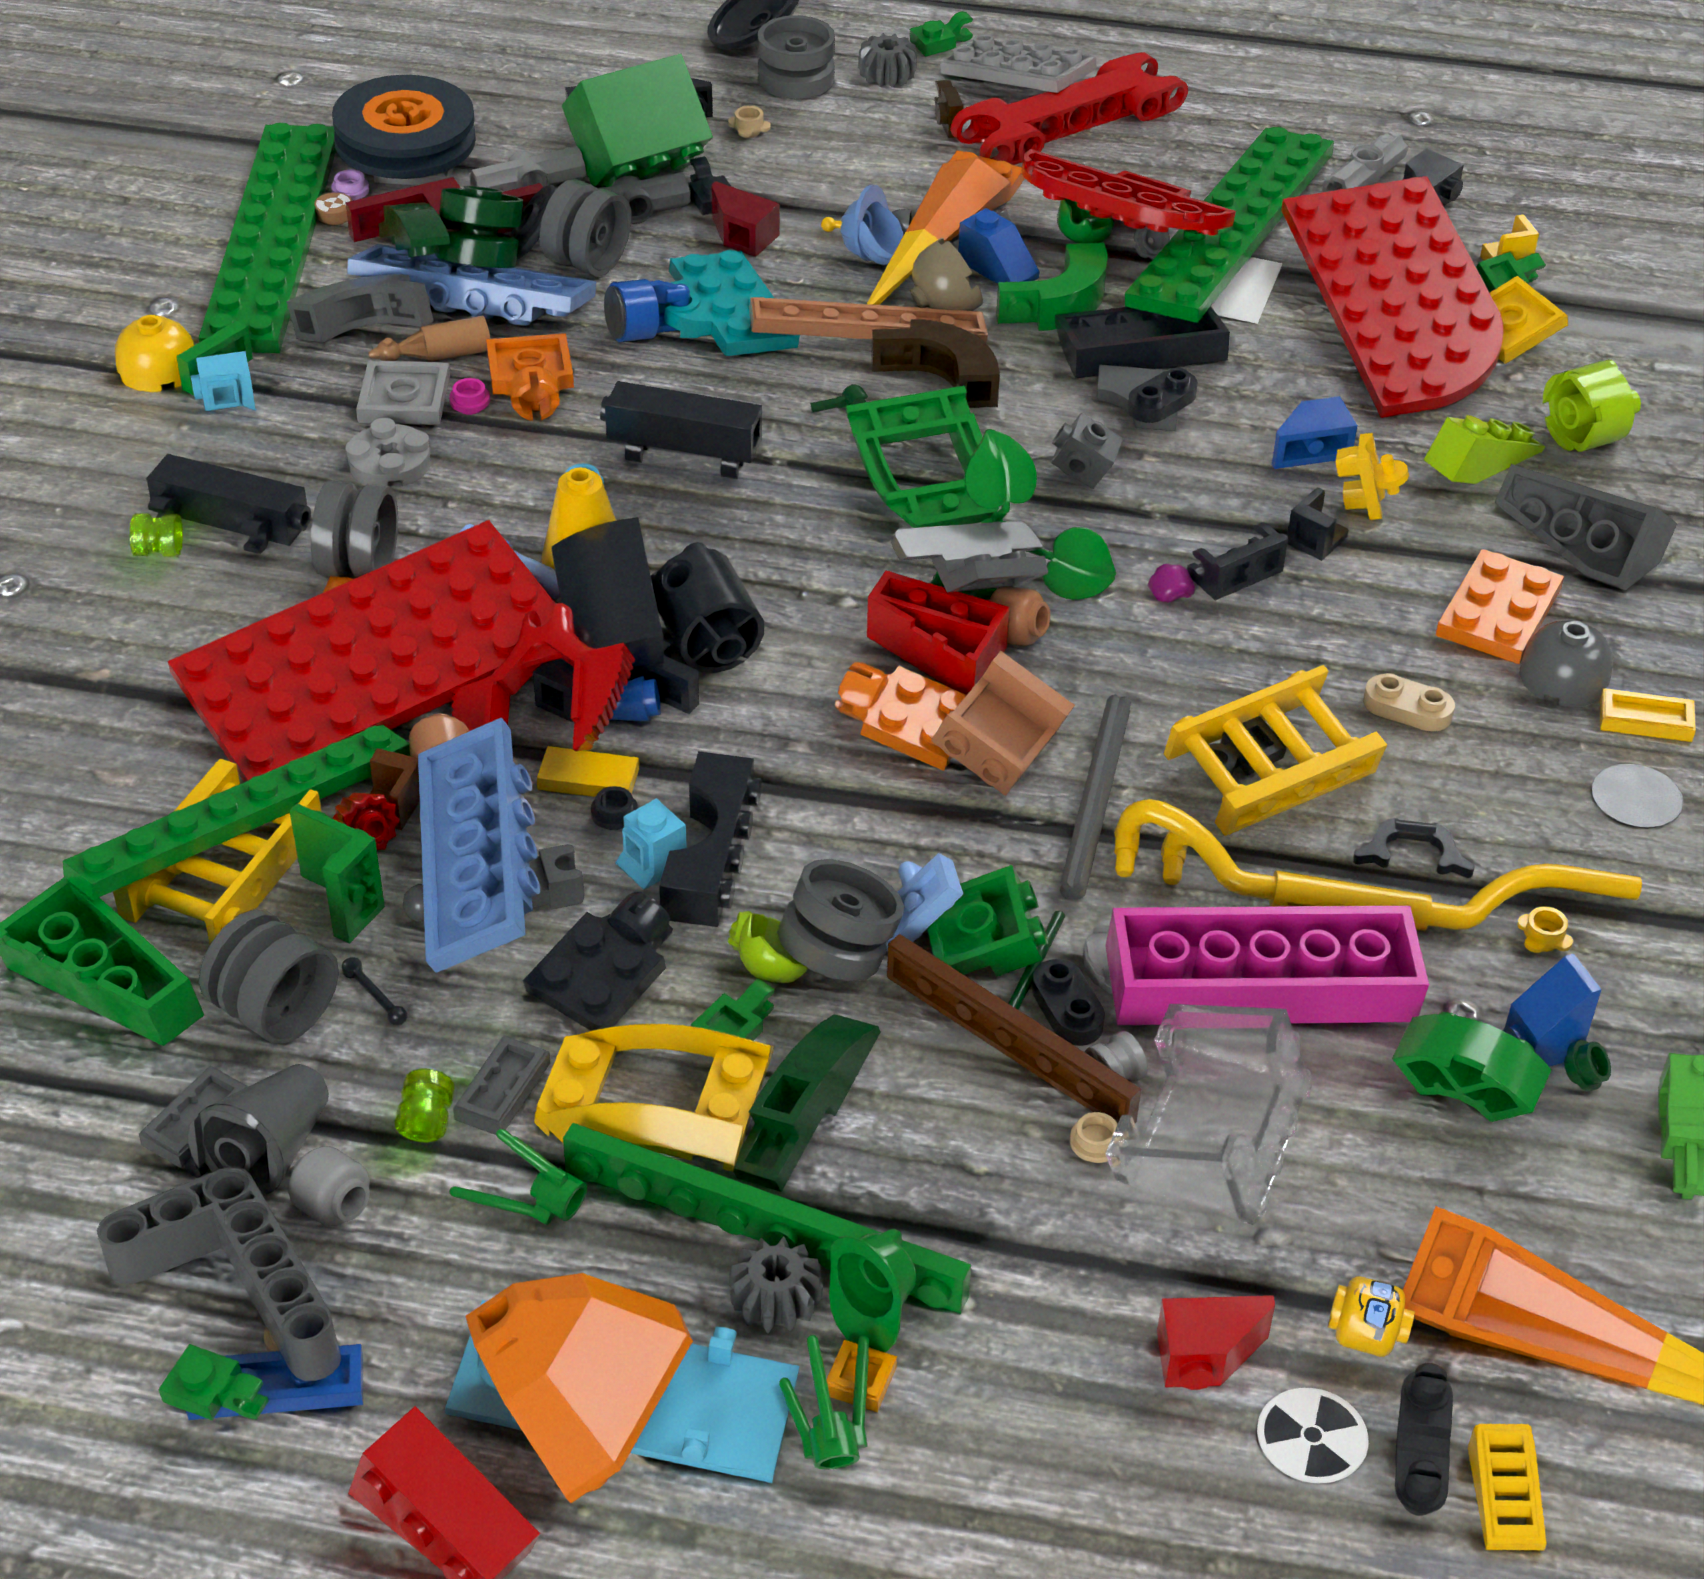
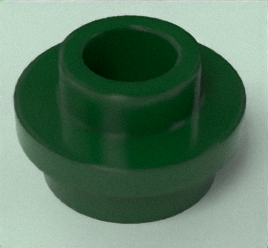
M1585 1040L1575 1041L1569 1045L1567 1056L1564 1059V1067L1569 1079L1584 1091L1590 1092L1599 1089L1602 1082L1608 1081L1611 1076L1610 1059L1603 1046L1598 1042L1593 1041L1589 1043Z

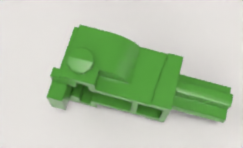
M1669 1053L1658 1086L1661 1158L1673 1160V1192L1681 1193V1198L1692 1200L1694 1195L1704 1196V1055Z

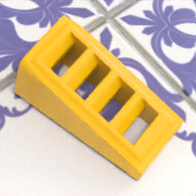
M1529 1424L1475 1425L1468 1444V1454L1485 1549L1545 1550L1547 1542L1536 1449L1531 1426ZM1492 1472H1517L1518 1476H1493ZM1495 1496H1522V1500H1495ZM1497 1518H1526L1527 1525H1498Z

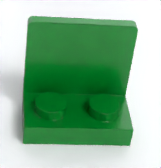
M296 804L289 812L300 874L303 878L326 888L333 936L350 944L385 907L375 838L361 829H354L340 823L321 811H314Z

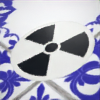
M1316 1388L1287 1390L1272 1398L1265 1405L1258 1419L1257 1435L1263 1453L1277 1469L1294 1479L1317 1484L1339 1481L1355 1472L1366 1457L1369 1440L1367 1428L1362 1417L1352 1405L1331 1392Z

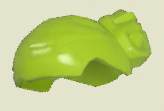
M750 911L739 912L737 921L732 923V928L728 931L730 936L728 943L734 950L739 951L745 968L753 976L761 980L785 984L795 981L807 971L808 968L795 960L781 945L777 934L781 921Z

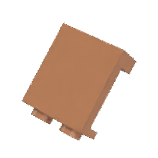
M1000 651L982 678L954 711H950L931 741L943 749L946 754L955 758L978 775L985 783L993 786L1006 796L1056 734L1075 705Z

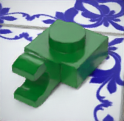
M961 11L954 14L947 24H944L941 20L927 21L923 25L910 28V42L925 57L955 49L956 42H965L973 38V34L967 28H962L964 24L973 22V18L967 12Z
M1508 252L1479 262L1476 269L1490 293L1516 276H1519L1529 284L1539 277L1535 271L1544 268L1546 264L1539 253L1531 254L1516 261L1512 253Z
M757 979L736 1001L724 993L691 1026L755 1040L763 1032V1019L774 1009V1004L767 999L774 994L775 989L761 979Z
M191 1344L187 1346L158 1389L163 1403L210 1420L214 1419L221 1407L235 1411L246 1418L257 1420L269 1402L268 1397L257 1394L263 1385L262 1380L251 1374L242 1373L239 1361Z

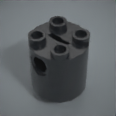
M691 543L684 548L683 552L669 559L658 571L651 574L658 613L689 667L706 673L730 670L746 661L758 649L764 636V620L726 555L715 549L707 548L703 543Z

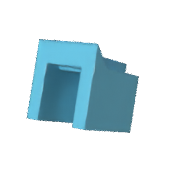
M245 351L196 358L199 374L191 375L194 398L195 400L203 399L205 411L239 406L256 411Z
M657 798L624 816V828L622 829L623 851L615 863L643 890L661 881L669 851L687 848L686 824Z

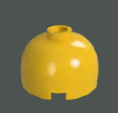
M146 315L133 321L122 329L115 344L116 368L121 376V381L132 389L145 392L162 391L161 385L174 382L175 388L181 386L176 356L193 347V339L179 322L166 317Z

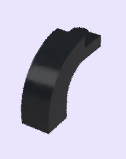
M663 641L664 663L633 666V669L630 670V678L627 680L630 681L644 676L645 680L656 679L660 702L690 714L699 705V670L671 659V644ZM562 658L542 663L533 671L535 706L573 722L571 719L572 665Z

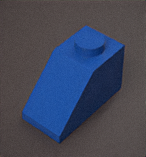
M987 208L960 222L958 252L969 268L997 284L998 282L1035 281L1039 278L1040 271L1014 223Z
M1340 396L1301 401L1276 432L1272 458L1274 469L1336 461L1337 449L1354 446L1358 425Z
M1574 953L1566 955L1511 1003L1503 1031L1515 1038L1523 1039L1530 1043L1535 1053L1549 1067L1563 1063L1567 1056L1568 1047L1572 1042L1586 1041L1602 989Z

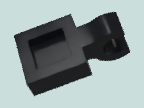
M705 156L690 159V163L695 171V174L690 175V197L702 215L712 214V184L717 181L728 186L731 185L724 175L717 177L712 175L710 164Z

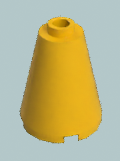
M578 467L564 473L559 478L541 556L542 564L555 570L551 546L577 532L616 521L603 481L596 472Z

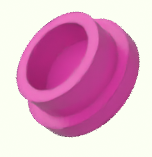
M464 378L454 383L449 394L450 406L454 410L466 415L477 414L489 405L490 393L481 380Z

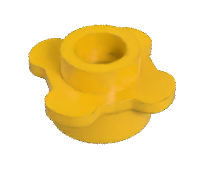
M1538 907L1532 910L1530 914H1524L1519 917L1517 926L1524 931L1526 936L1524 946L1529 951L1534 953L1549 952L1554 949L1568 951L1572 947L1573 939L1566 934L1568 920L1561 911L1552 907Z

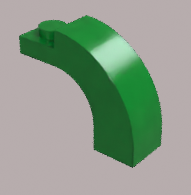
M1105 243L1066 244L1064 272L1057 277L1041 281L998 282L996 306L998 324L1037 322L1038 331H1049L1056 329L1055 315L1097 310L1103 301L1108 259Z

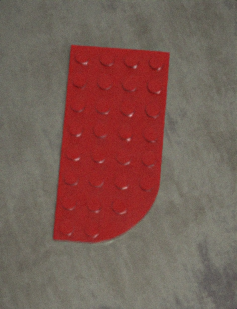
M1427 176L1283 199L1281 211L1380 418L1438 409L1451 405L1473 393L1486 381L1495 368L1500 355L1504 334L1503 320Z

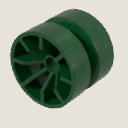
M464 186V189L443 188L441 190L439 216L446 220L460 223V227L446 228L450 244L439 246L440 254H435V257L450 262L481 267H516L519 240L510 235L498 233V228L509 229L521 225L523 199L502 194L501 190L487 187Z

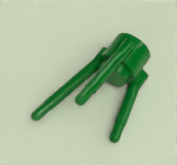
M499 1129L496 1132L497 1138L540 1171L530 1190V1195L536 1198V1205L453 1186L449 1190L450 1195L453 1197L530 1216L545 1225H549L554 1216L563 1221H568L577 1213L585 1199L587 1184L566 1171L557 1168L518 1137L512 1136L504 1129Z
M810 1335L807 1338V1346L820 1412L819 1415L812 1419L813 1428L808 1423L790 1380L783 1377L780 1379L779 1385L802 1439L805 1459H813L814 1466L817 1469L829 1470L846 1467L859 1461V1449L868 1446L864 1426L869 1365V1338L866 1335H862L858 1339L851 1422L847 1421L845 1412L832 1410L819 1341L815 1335Z

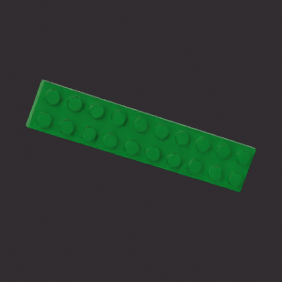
M287 123L265 124L198 337L199 342L238 320L248 325L252 353H280L290 319L287 301L296 297L317 222L314 203L318 197L325 193L336 154L335 130L333 126H325L323 124H311L309 126L289 125Z
M1282 127L1265 128L1204 199L1205 202L1235 210L1233 226L1219 229L1218 235H1205L1196 230L1179 229L1125 292V307L1198 323L1284 216L1281 211L1283 199L1300 196L1333 155L1334 141L1322 139L1320 135L1312 133L1302 135L1288 132Z

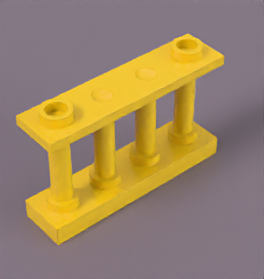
M1324 665L1309 671H1297L1282 682L1198 716L1183 717L1172 726L1163 754L1169 761L1191 752L1223 795L1222 803L1214 823L1224 836L1376 772L1387 743L1377 731L1361 738L1350 736L1319 696L1329 672ZM1303 705L1336 748L1323 754L1320 752L1314 753L1284 713ZM1258 716L1267 721L1299 764L1285 770L1276 768L1242 723ZM1223 732H1225L1261 780L1247 786L1244 784L1238 785L1208 744L1220 740Z
M220 758L174 811L181 810L207 799L213 794L239 785L237 765ZM310 789L298 804L314 811H321L319 792ZM290 813L271 821L280 826L268 840L245 832L221 843L227 847L254 856L242 872L195 855L113 891L118 915L125 920L136 923L149 907L156 904L205 922L209 944H211L225 925L238 915L256 909L298 858ZM185 872L228 889L215 904L168 888L167 885L176 875Z

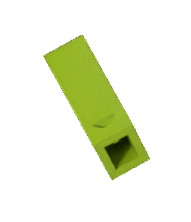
M1467 415L1465 419L1447 417L1427 452L1424 461L1452 482L1477 484L1510 468L1511 464L1516 465L1543 452L1545 446L1533 438L1535 432L1532 429L1516 421H1513L1511 425H1506L1493 418H1490L1488 422H1483L1470 415Z

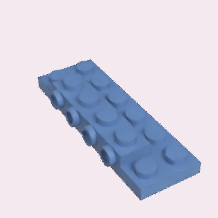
M376 244L348 258L347 274L368 277L404 274L409 275L411 282L425 283L430 305L433 306L434 310L440 312H455L457 309L467 310L472 317L483 315L485 319L493 318L494 315L506 318L508 323L514 325H529L545 313L552 316H568L569 313L582 307L583 304L594 298L596 293V281L515 267L491 268L460 264L435 257V254L408 257V250L396 251V247Z
M502 717L418 754L426 962L436 973L525 936L524 914L533 911L532 897L540 893V884L537 876L529 866V861L536 859L538 856L535 843L527 832V827L535 823V817L530 804L524 798V793L532 790V782L525 767L522 764L515 765L513 762L511 729Z

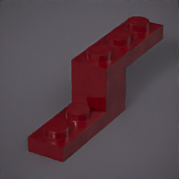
M451 177L345 202L349 235L354 242L379 237L378 223L385 221L383 206L425 202L430 204L439 215L441 190L443 188L461 187L455 178ZM541 183L504 191L502 194L523 199V211L528 202L543 186ZM440 216L446 228L460 227V223L446 220ZM498 228V233L511 232L513 228Z

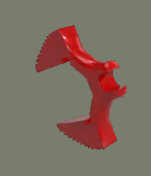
M564 603L554 604L552 617L543 626L537 612L531 610L525 614L522 620V628L517 644L495 672L484 679L460 686L453 691L455 695L452 696V701H454L452 703V709H454L452 716L462 721L469 731L501 717L508 725L510 696L519 691L539 665L562 658L574 667L571 719L574 721L573 750L575 752L591 750L594 742L599 740L598 736L603 734V727L608 726L610 723L608 719H612L614 715L612 710H616V702L620 701V694L624 692L623 686H627V679L630 678V670L633 669L632 663L635 662V658L624 643L592 649L580 641L575 635L572 610Z

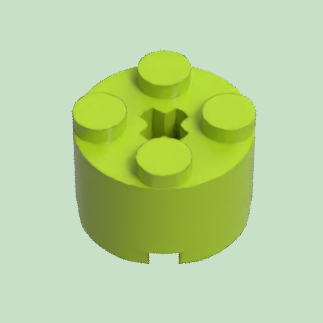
M1610 359L1555 374L1547 381L1543 391V404L1549 402L1550 415L1545 416L1546 426L1555 442L1567 451L1577 450L1582 452L1622 440L1629 434L1633 426L1635 413H1638L1641 408L1640 396L1635 390L1630 388L1626 378L1618 369L1617 364Z

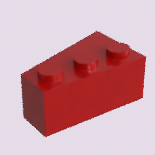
M885 570L868 595L867 637L944 685L967 695L982 678L1000 651L1004 653L1007 648L1010 607L958 591L947 593L944 587Z
M416 1406L362 1453L348 1492L355 1500L442 1570L447 1579H503L531 1552L541 1534Z

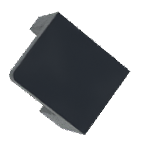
M1317 487L1291 510L1287 537L1288 545L1322 561L1347 538L1349 530L1336 523L1337 519L1322 513L1325 490Z

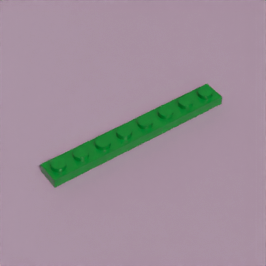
M384 725L369 727L351 737L332 743L302 758L292 760L286 765L255 776L235 787L213 794L207 799L174 811L163 818L132 829L119 837L98 846L90 847L84 852L63 860L64 878L89 898L95 900L290 813V809L298 804L310 789L319 792V799H322L372 776L370 759L378 748L410 756V743Z
M575 1123L571 1124L563 1137L565 1170L574 1174L580 1180L597 1182L619 1190L632 1199H644L669 1208L679 1216L694 1217L719 1226L722 1230L732 1235H743L760 1241V1238H762L769 1246H776L784 1236L788 1243V1248L792 1249L805 1244L809 1258L818 1259V1263L831 1270V1245L839 1237L850 1235L860 1238L866 1234H882V1232ZM902 1240L903 1249L911 1258L917 1274L915 1286L910 1296L920 1299L931 1307L946 1308L961 1314L969 1298L971 1264Z

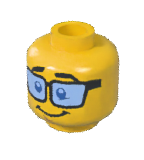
M1356 1276L1349 1281L1347 1286L1338 1285L1329 1317L1328 1328L1336 1330V1340L1340 1345L1375 1356L1385 1357L1392 1352L1396 1341L1407 1344L1415 1311L1404 1308L1405 1294L1401 1288L1362 1276Z

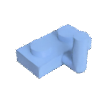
M938 853L924 867L911 861H905L899 866L898 873L902 888L898 893L905 908L894 936L888 940V943L898 934L912 942L918 939L946 910L950 909L963 895L953 860Z

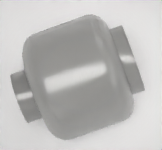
M321 1146L309 1151L294 1164L289 1178L288 1194L293 1205L322 1225L338 1226L355 1219L365 1209L370 1196V1179L367 1170L359 1162L334 1147Z

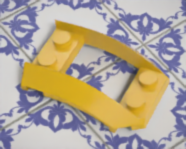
M673 1024L623 1025L565 1036L538 1101L534 1123L546 1135L549 1136L550 1132H552L562 1143L572 1123L657 1153L692 1161L694 1155L723 1162V1169L733 1172L751 1120L749 1110L760 1093L773 1055L774 1046L715 1030ZM664 1049L714 1058L695 1112L656 1104L598 1103L617 1051Z

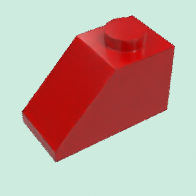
M1274 1296L1162 1298L1157 1336L1165 1388L1184 1387L1189 1390H1200L1209 1386H1221L1269 1338L1275 1309Z

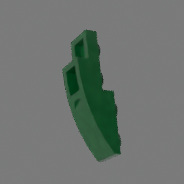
M421 202L383 206L385 221L378 223L380 239L391 238L392 245H396V251L408 250V257L440 254L439 246L450 244L446 227L430 204Z
M833 1014L803 1037L774 1071L749 1110V1114L755 1124L740 1149L733 1171L736 1178L779 1192L783 1191L824 1114L836 1116L881 1033L878 1026Z

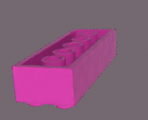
M1410 906L1113 908L1105 945L1117 1025L1410 1022L1412 1017L1419 1016L1429 987Z

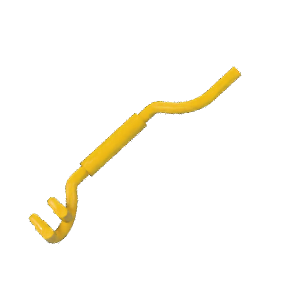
M1154 799L1140 800L1129 804L1121 813L1114 832L1116 838L1114 850L1116 854L1115 871L1120 877H1130L1133 874L1135 857L1138 855L1141 827L1143 824L1153 823L1169 830L1161 846L1162 862L1164 863L1163 880L1166 884L1177 885L1181 881L1182 868L1186 859V849L1190 846L1208 865L1217 881L1227 890L1236 894L1267 899L1272 907L1410 906L1416 930L1425 931L1428 926L1453 930L1470 929L1481 924L1504 901L1516 894L1531 889L1545 887L1562 888L1636 901L1640 897L1642 889V879L1638 876L1563 864L1544 863L1512 870L1486 885L1465 905L1457 906L1432 902L1431 895L1297 873L1276 870L1273 876L1246 872L1236 866L1226 849L1199 821L1175 806Z

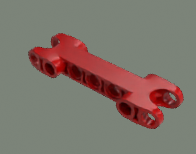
M1145 52L1130 54L1109 60L1099 68L1095 77L1073 83L1058 93L1048 91L1011 104H1007L1002 99L996 97L966 107L954 117L951 124V134L964 144L982 143L979 151L982 157L1017 165L1023 163L1024 155L1028 150L1032 149L1041 152L1047 142L1129 115H1134L1144 122L1171 113L1184 103L1188 94V85L1177 76H1156L1158 62ZM1147 63V68L1143 71L1141 66ZM1177 88L1175 95L1169 99L1171 93ZM971 120L969 127L961 133L963 125ZM997 148L999 153L990 158L993 149Z

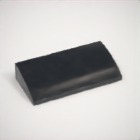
M1129 307L1055 315L1058 337L1075 378L1099 376V365L1159 369L1228 360L1230 331L1212 307L1207 310L1198 323Z
M639 518L621 519L590 527L551 546L560 602L571 608L575 635L580 641L592 649L624 643L635 658L632 666L664 663L663 633Z

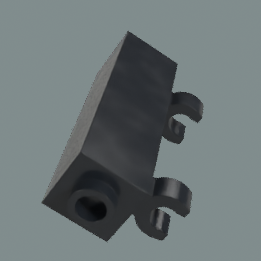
M621 381L616 382L610 396H605L601 403L600 419L606 422V439L626 442L625 460L642 463L643 449L648 450L649 446L722 458L720 467L721 477L738 479L739 466H743L744 462L752 463L762 440V405Z
M168 453L146 478L150 495L148 510L158 513L151 522L154 528L168 531L175 524L176 518L248 535L250 537L243 546L244 551L261 554L266 549L269 541L290 546L301 531L307 529L310 523L311 509L307 506L305 487Z

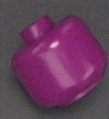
M1163 564L1155 570V573L1148 581L1149 589L1156 599L1162 602L1166 601L1169 603L1178 598H1189L1196 591L1188 570L1181 565Z

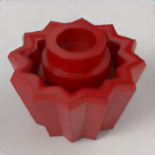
M352 793L349 797H342L341 804L335 806L336 813L332 818L354 829H361L374 837L377 850H386L388 841L396 837L395 827L400 821V818L395 815L396 804L388 803L384 794Z

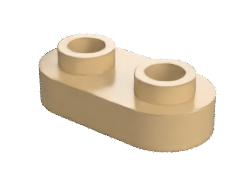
M1389 673L1370 678L1366 684L1363 698L1365 707L1374 715L1425 731H1441L1446 729L1452 722L1455 709L1453 698L1442 689Z

